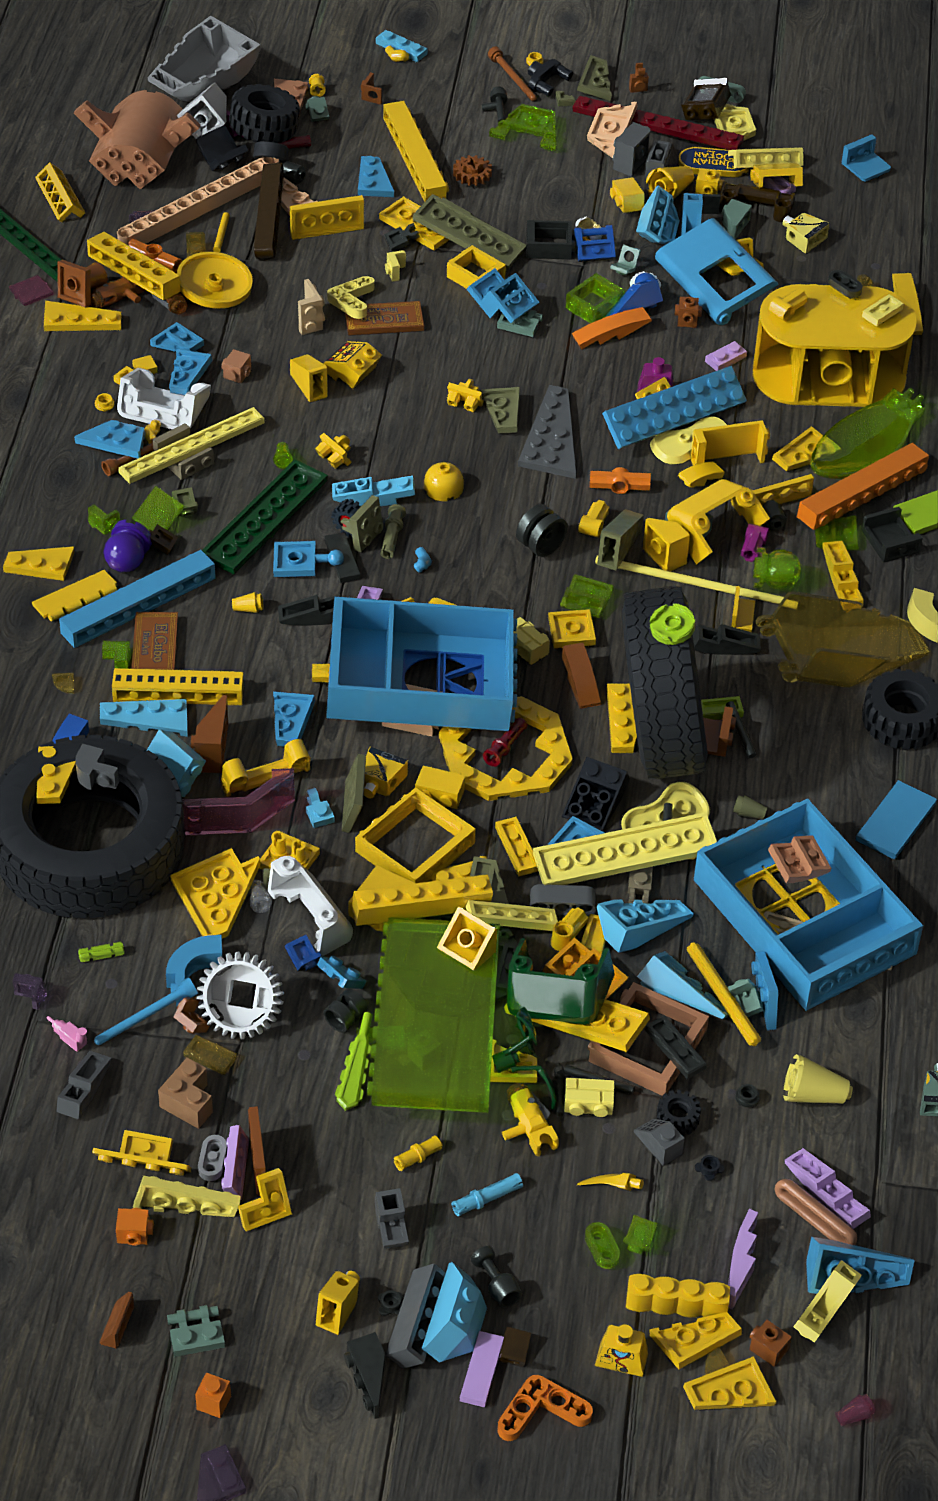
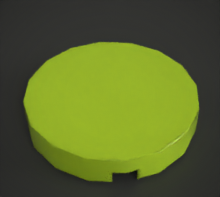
M680 604L661 606L650 617L652 636L664 644L676 645L683 643L695 631V619L692 611Z

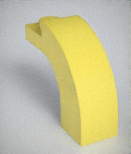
M914 588L907 609L909 621L919 633L938 643V612L933 606L934 593Z
M841 1260L794 1325V1328L803 1337L815 1342L862 1275Z

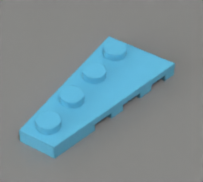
M187 699L100 703V724L122 728L136 726L139 730L148 731L149 728L180 733V736L188 737Z

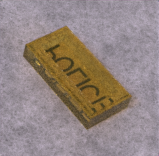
M198 1035L194 1036L183 1051L184 1057L222 1075L226 1074L237 1059L236 1053Z

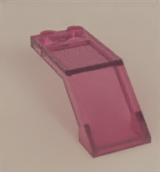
M294 768L272 769V778L246 797L182 799L185 835L252 833L295 801Z

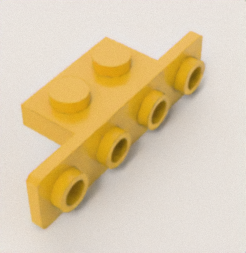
M124 1130L120 1153L93 1148L92 1152L98 1156L99 1161L112 1163L113 1159L122 1160V1165L136 1167V1164L139 1163L146 1165L145 1169L160 1171V1168L170 1169L169 1173L184 1176V1172L191 1173L192 1170L189 1165L169 1162L173 1145L172 1138Z

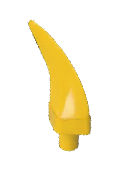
M630 1173L601 1175L577 1183V1185L603 1183L629 1191L632 1188L642 1189L644 1185L642 1179H637L636 1175Z

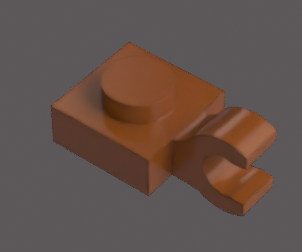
M636 63L635 74H630V93L648 91L649 76L647 72L645 73L643 63Z

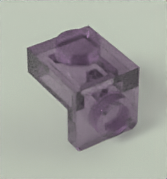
M15 973L12 980L14 995L30 997L33 1009L38 1010L40 1002L45 1001L47 989L43 986V979L29 974Z

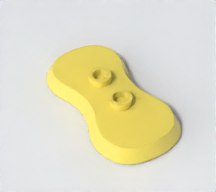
M704 417L688 428L670 430L656 435L650 442V448L655 456L665 463H684L691 459L694 429L724 426L727 424L717 417Z
M676 782L670 784L655 802L627 811L622 818L621 826L623 830L663 821L665 803L673 805L672 819L704 812L709 817L710 807L706 798L695 786L687 782Z

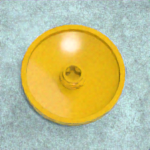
M200 252L184 259L177 270L181 280V293L190 301L204 307H233L245 301L251 293L253 279L248 267L237 258L224 253Z

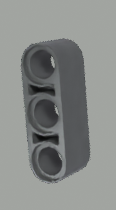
M538 884L530 889V906L555 909L556 916H566L572 908L579 907L589 916L596 912V891L589 886Z

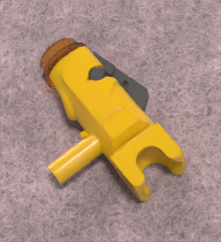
M516 1083L510 1086L507 1090V1099L511 1103L514 1117L518 1118L520 1122H518V1126L502 1131L504 1140L506 1141L526 1133L529 1138V1144L536 1156L541 1155L540 1148L543 1143L549 1144L551 1149L556 1150L559 1140L552 1125L549 1126L547 1123L550 1117L548 1109L523 1083Z

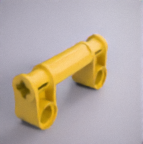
M294 739L285 745L283 759L245 771L239 758L228 760L222 766V789L226 797H229L231 793L241 790L248 791L292 777L294 773L300 771L308 772L310 771L311 758L301 739Z

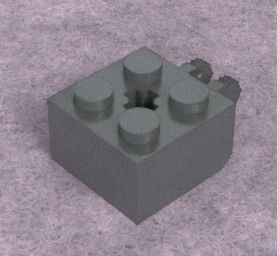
M633 122L628 128H625L619 137H616L613 144L615 147L612 158L614 162L613 170L632 177L646 163L650 140V128L648 126Z

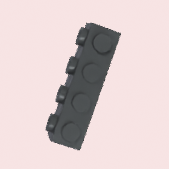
M430 1264L413 1270L385 1356L402 1369L424 1363L427 1355L422 1346L446 1274L436 1264Z

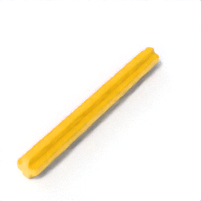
M694 942L690 943V946L687 947L690 957L748 1045L757 1046L761 1042V1037L733 995L729 992V989L700 945Z

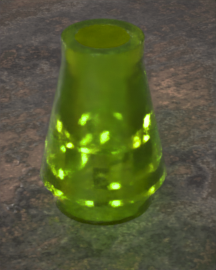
M280 442L277 444L273 462L278 468L285 469L293 461V457L288 444Z

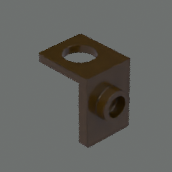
M506 1327L498 1361L524 1367L531 1333Z

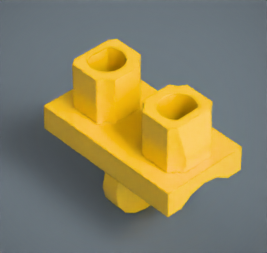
M468 379L466 383L460 382L459 385L449 382L447 386L449 393L447 397L448 405L457 407L461 400L465 402L464 409L474 412L478 406L482 407L484 403L482 392L478 391L479 387L474 386V380Z
M325 433L319 436L322 442L315 449L322 458H325L330 452L332 453L327 458L332 467L336 469L342 463L346 466L352 463L347 458L346 451H349L351 447L349 446L350 439L346 435L335 436L334 441Z

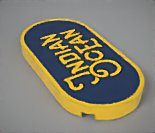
M690 147L681 151L678 159L679 166L690 167L694 174H698L700 169L721 172L722 177H739L750 169L734 168V156H728L729 150Z

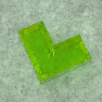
M103 641L102 658L114 660V668L128 669L130 641Z

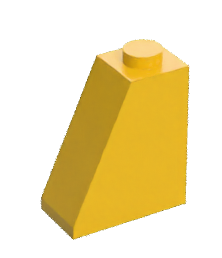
M308 354L290 359V375L308 401L313 402L326 398V365Z

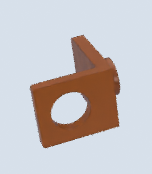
M370 72L368 77L361 83V100L381 104L382 89L374 87V73ZM371 91H374L378 97L372 98L369 94Z

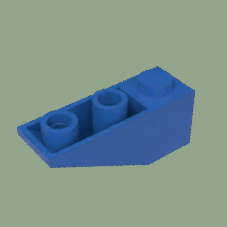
M648 278L632 284L606 314V317L626 310L656 307L658 302L663 301L658 279Z

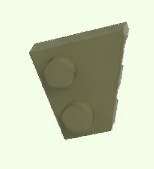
M474 856L470 877L488 874L493 890L491 902L509 904L497 861Z

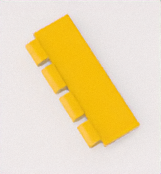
M102 570L33 601L32 605L44 619L48 617L52 622L65 616L63 610L67 614L72 613L83 607L82 602L88 605L100 599L101 595L105 597L117 591V582L105 570Z

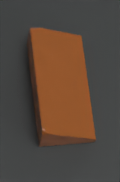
M127 1292L116 1301L100 1339L101 1345L115 1349L119 1346L134 1309L132 1292Z

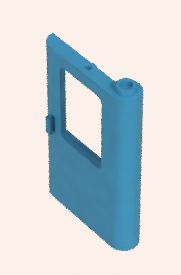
M714 218L703 222L661 247L655 255L656 261L691 297L699 298L698 305L702 306V309L717 325L727 324L731 319L732 312L779 285ZM730 257L756 284L731 300L725 301L700 274Z

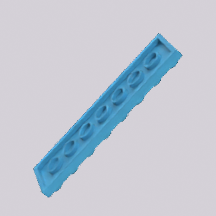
M732 366L606 410L602 414L617 448L621 449L741 405L747 400Z

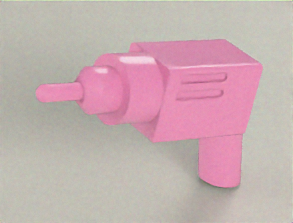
M47 1016V1019L52 1022L54 1032L75 1051L78 1052L87 1044L86 1028H77L70 1021L66 1023L64 1020H53L50 1016Z

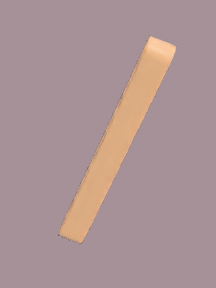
M261 157L118 229L117 239L127 245L132 239L147 244L261 186L263 164L279 163V159Z

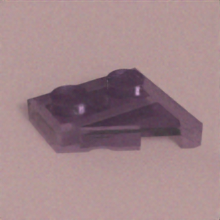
M226 1444L201 1454L197 1501H227L246 1493V1487Z

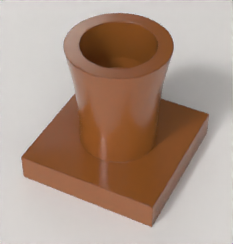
M65 260L58 261V298L83 307L91 306V289L107 284L106 270L97 262L85 268Z

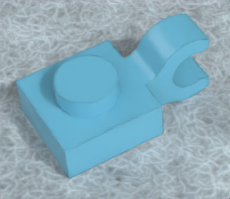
M316 788L307 790L309 806H306V813L313 828L334 823L335 817L327 800L320 802Z

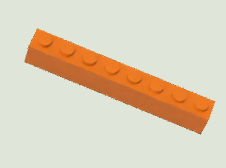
M910 443L800 501L797 518L813 530L825 526L828 522L841 517L849 511H853L856 507L869 502L877 496H881L884 492L897 487L905 481H909L912 477L922 474L928 467L929 455L914 443Z

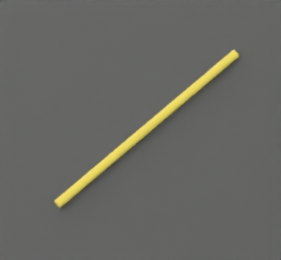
M622 561L618 569L735 594L736 586ZM740 587L739 596L793 608L797 607L798 600Z

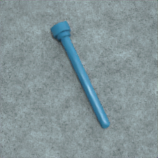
M188 977L181 982L182 984L178 986L179 989L96 1036L94 1043L101 1045L180 998H192L197 995L198 992L191 979Z

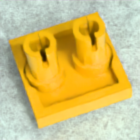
M275 831L271 835L272 844L260 858L261 865L259 868L263 870L264 868L270 869L271 862L283 856H291L308 870L319 856L320 848L281 831Z

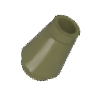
M738 795L733 812L738 813L737 816L762 820L767 811V807L746 795L744 797Z

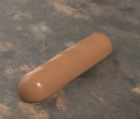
M782 1179L776 1183L775 1193L777 1197L829 1240L856 1245L857 1234L855 1230L794 1181Z

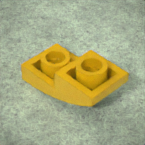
M705 462L681 471L678 476L684 481L685 485L694 488L696 486H705L707 480L722 479L725 471L715 462Z

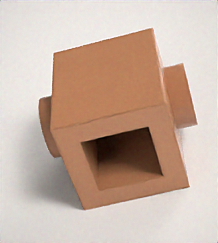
M233 349L222 362L223 377L242 383L251 372V355Z

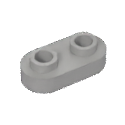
M211 1135L203 1141L198 1162V1173L203 1180H217L223 1173L224 1159L227 1155V1142L222 1136Z

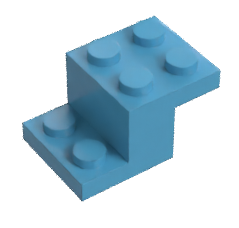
M495 268L467 288V291L489 318H492L501 311L510 323L517 320L539 303L516 273L504 280Z

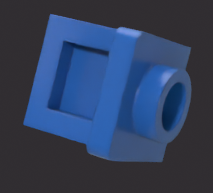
M307 935L284 946L297 971L302 968L309 970L315 967L318 963L317 961L322 956L320 952H315Z

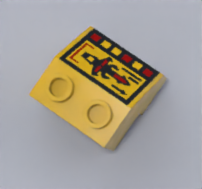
M347 341L324 364L327 367V374L335 381L338 378L342 379L353 389L376 368L382 354L369 343Z

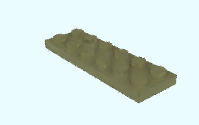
M434 194L413 214L414 221L465 249L473 245L506 264V271L526 250V244Z

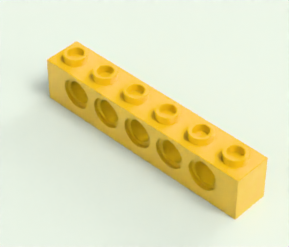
M102 232L87 240L89 257L160 299L165 300L181 292L180 275L108 233Z

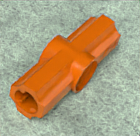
M135 239L129 241L128 246L177 273L182 259L163 252L159 244L147 245Z
M622 467L615 468L612 472L590 471V488L611 489L616 494H624L628 490L650 491L651 473H631Z

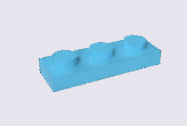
M385 30L376 37V44L384 48L392 46L395 50H405L409 53V59L416 62L425 57L428 52V48L396 35L391 31Z

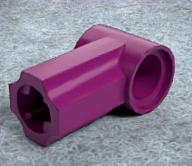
M748 524L745 542L741 550V556L746 561L753 562L758 560L762 546H765L767 542L769 528Z

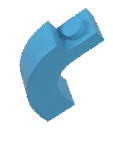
M684 193L681 235L701 224L702 194Z
M208 935L192 939L184 943L172 954L166 968L167 988H171V993L179 989L178 986L182 984L181 982L190 977L194 972L204 968H212L210 966L211 962L219 965L217 959L220 956L222 957V935ZM184 997L176 1001V1006H178L179 1002L183 1000Z

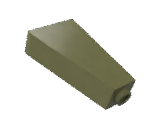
M624 509L601 531L597 565L613 570L618 569L642 531L643 514Z

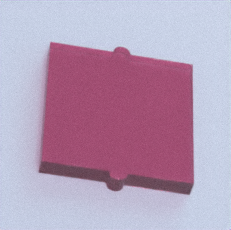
M38 275L9 286V290L14 294L15 299H18L24 306L53 295V291L48 287L47 282H44Z

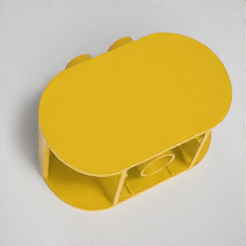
M794 284L776 289L763 300L760 308L752 371L754 381L766 396L783 404L879 407L890 404L905 389L908 362L917 323L915 311L900 295L874 286H863L861 295L853 299L846 297L830 285ZM799 288L804 290L808 297L807 303L795 310L793 316L788 321H783L769 311V305L775 297L783 298ZM888 294L904 303L903 310L878 326L862 317L865 309Z

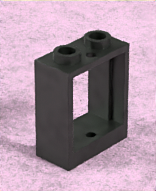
M527 220L526 258L571 259V252H575V241H572L575 240L572 221ZM535 238L566 239V243L535 242Z

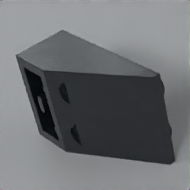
M586 757L561 817L569 820L574 816L603 832L624 795L630 780L628 772Z

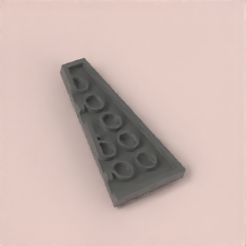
M549 385L519 457V467L576 479L567 388Z

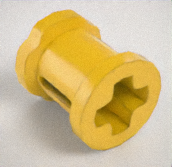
M313 74L309 78L310 93L313 96L321 97L326 92L323 85L325 80L320 74Z

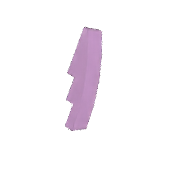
M804 1148L785 1159V1164L814 1197L851 1228L854 1229L871 1217L870 1210L853 1198V1191L836 1179L835 1171Z
M751 1209L748 1210L740 1227L733 1249L728 1286H730L728 1308L730 1309L734 1308L754 1271L756 1258L752 1257L751 1254L755 1249L757 1235L752 1232L756 1227L758 1212Z

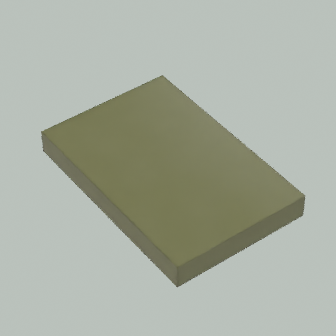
M357 754L345 781L342 831L347 833L351 832L363 806L366 757L362 754Z

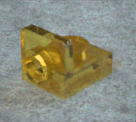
M187 232V257L196 253L206 252L205 233Z

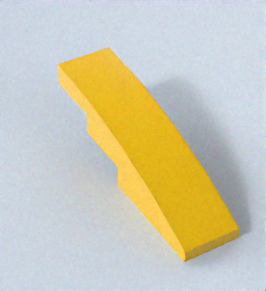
M892 274L894 293L903 297L915 311L917 323L914 335H922V319L912 274Z
M843 541L824 542L822 547L826 563L842 608L863 607L864 600L858 590V580L853 571V561Z

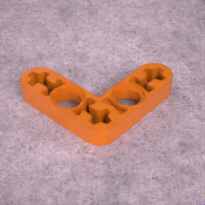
M532 1375L524 1382L498 1421V1434L503 1440H516L540 1406L575 1426L584 1427L592 1420L593 1408L586 1400L545 1377ZM541 1386V1389H537L533 1394V1398H531L532 1387ZM555 1396H561L566 1402L561 1406H557L552 1403L551 1399ZM519 1403H526L529 1405L530 1410L521 1413L516 1409V1406ZM584 1410L585 1415L582 1414L580 1417L576 1415L577 1412ZM514 1417L516 1419L514 1429L505 1430V1426H510Z

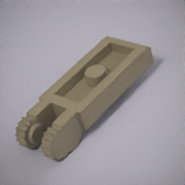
M653 866L630 871L628 886L629 903L634 902L635 894L643 895L642 902L648 903L649 895L651 894Z

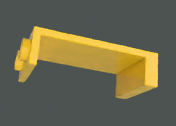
M763 420L694 429L691 462L694 466L704 463L707 459L756 453L760 464L764 463L765 455L768 454L767 440L770 439V431L765 427Z

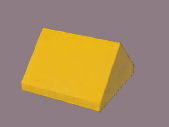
M458 906L437 948L472 970H476L496 952L497 929Z

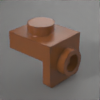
M197 997L183 998L179 1002L174 1018L184 1025V1030L191 1034L205 1033L210 1025H207L208 1022L194 1012L200 1000L196 999Z

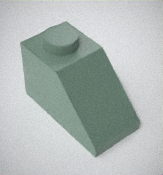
M731 199L722 209L723 225L733 238L736 239L750 221L752 205Z

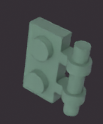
M530 310L510 323L502 313L497 322V328L533 337L539 327V321L542 322L543 314Z
M207 1305L199 1306V1309L185 1312L182 1309L177 1310L175 1314L167 1315L168 1325L179 1324V1328L170 1329L174 1357L225 1348L220 1320L210 1322L209 1317L219 1316L218 1306L207 1307ZM201 1319L202 1324L187 1326L188 1321Z

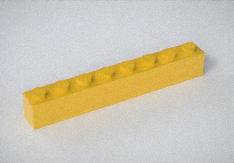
M404 101L384 104L383 119L424 202L432 194L441 199H446V193L449 192L448 183L444 181L443 173L439 171L437 161L433 160L432 151L427 148L426 139L422 138L421 129L417 128L416 120L412 118L410 108L406 106Z

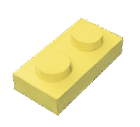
M888 294L865 309L862 317L878 326L903 310L904 303Z

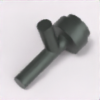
M500 86L494 87L490 92L491 102L482 104L483 111L497 109V118L500 124L505 122L503 104L508 100L507 91Z

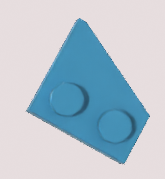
M176 322L150 339V345L171 351L180 349L195 352L204 346V339Z
M335 956L320 957L317 966L326 972L330 978L334 979L336 977L339 979L338 985L340 987L363 989L367 981L360 977L361 973L351 967L346 968L342 965L343 961Z

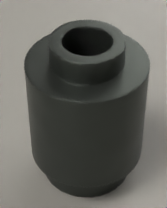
M290 161L282 162L285 179L297 184L305 179L306 171L304 166Z
M774 500L765 502L763 508L770 517L766 522L767 527L771 530L782 528L786 523V517L780 504Z

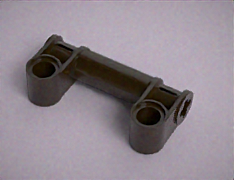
M723 181L719 209L722 211L724 205H727L731 199L774 206L773 219L777 222H783L786 216H790L793 209L795 193L786 194L781 193L779 190L759 188L740 183L735 185Z

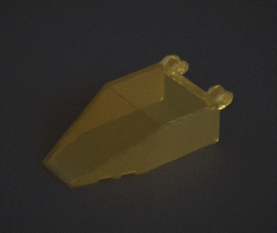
M790 591L785 595L773 615H762L756 619L757 626L762 627L760 629L762 635L770 637L775 634L787 660L778 663L779 665L777 666L780 671H783V679L791 683L804 681L852 687L884 672L927 656L930 653L920 633L913 627L910 621L892 614L889 617L880 614V610L876 608L872 610L863 608V603L852 600Z

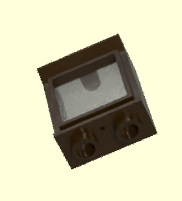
M727 78L694 80L692 91L684 104H681L685 120L718 118L731 96Z

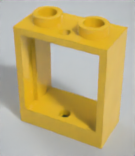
M471 245L447 262V278L467 289L472 283L495 268L505 280L506 264ZM472 262L486 270V272L478 277L464 269V267Z

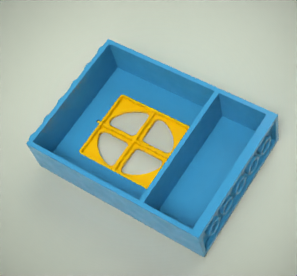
M809 799L796 802L783 811H777L772 816L759 820L755 824L742 828L735 834L723 837L718 842L697 851L694 881L755 952L765 951L771 971L805 1011L917 954L923 929L921 922ZM813 835L832 869L827 874L810 879L811 885L790 894L772 875L780 871L768 849L771 844L791 843L794 836ZM763 879L781 899L759 909L754 904L752 890L756 882ZM814 892H819L822 894L825 902V912L810 919L797 904V901ZM784 907H789L803 923L779 934L775 928L780 929V927L768 921L764 913L765 911L774 913Z

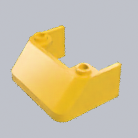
M721 479L673 506L668 511V521L679 523L690 534L688 552L696 565L713 552L702 536L710 528V521L705 513L733 499L748 524L762 526L770 519L751 489L726 479Z

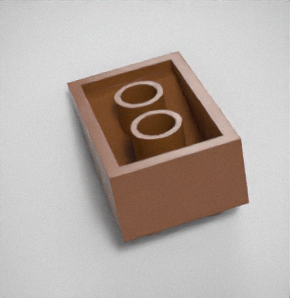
M223 695L197 725L196 734L191 736V748H195L194 751L206 760L201 772L222 773L229 726L227 695Z

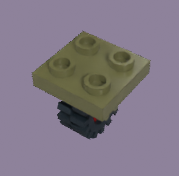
M374 495L361 507L358 501L354 503L353 499H345L334 509L331 518L334 519L332 521L333 524H337V530L340 528L341 533L344 532L347 537L351 536L353 538L354 550L362 552L369 546L371 541L383 530L379 497Z

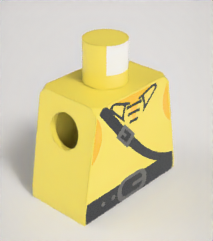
M802 213L795 219L786 216L783 220L782 225L787 227L786 239L805 254L828 237L829 223L809 214Z

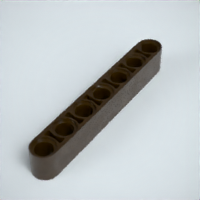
M282 163L263 164L254 240L256 259L275 258L284 182V167Z

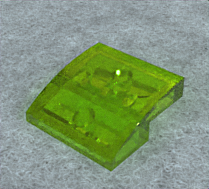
M856 516L834 518L825 526L815 529L816 547L823 549L822 544L824 542L843 541L847 550L859 549Z
M574 574L569 588H566L560 607L570 610L590 609L591 616L600 618L612 595L614 586Z

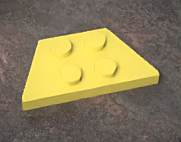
M726 104L719 117L714 119L717 129L744 135V140L756 135V128L748 108Z

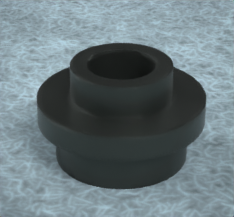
M744 1084L737 1089L735 1099L743 1107H753L759 1101V1092L755 1086Z

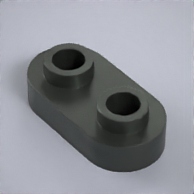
M833 270L829 273V285L851 299L861 295L863 286L861 282L842 270Z

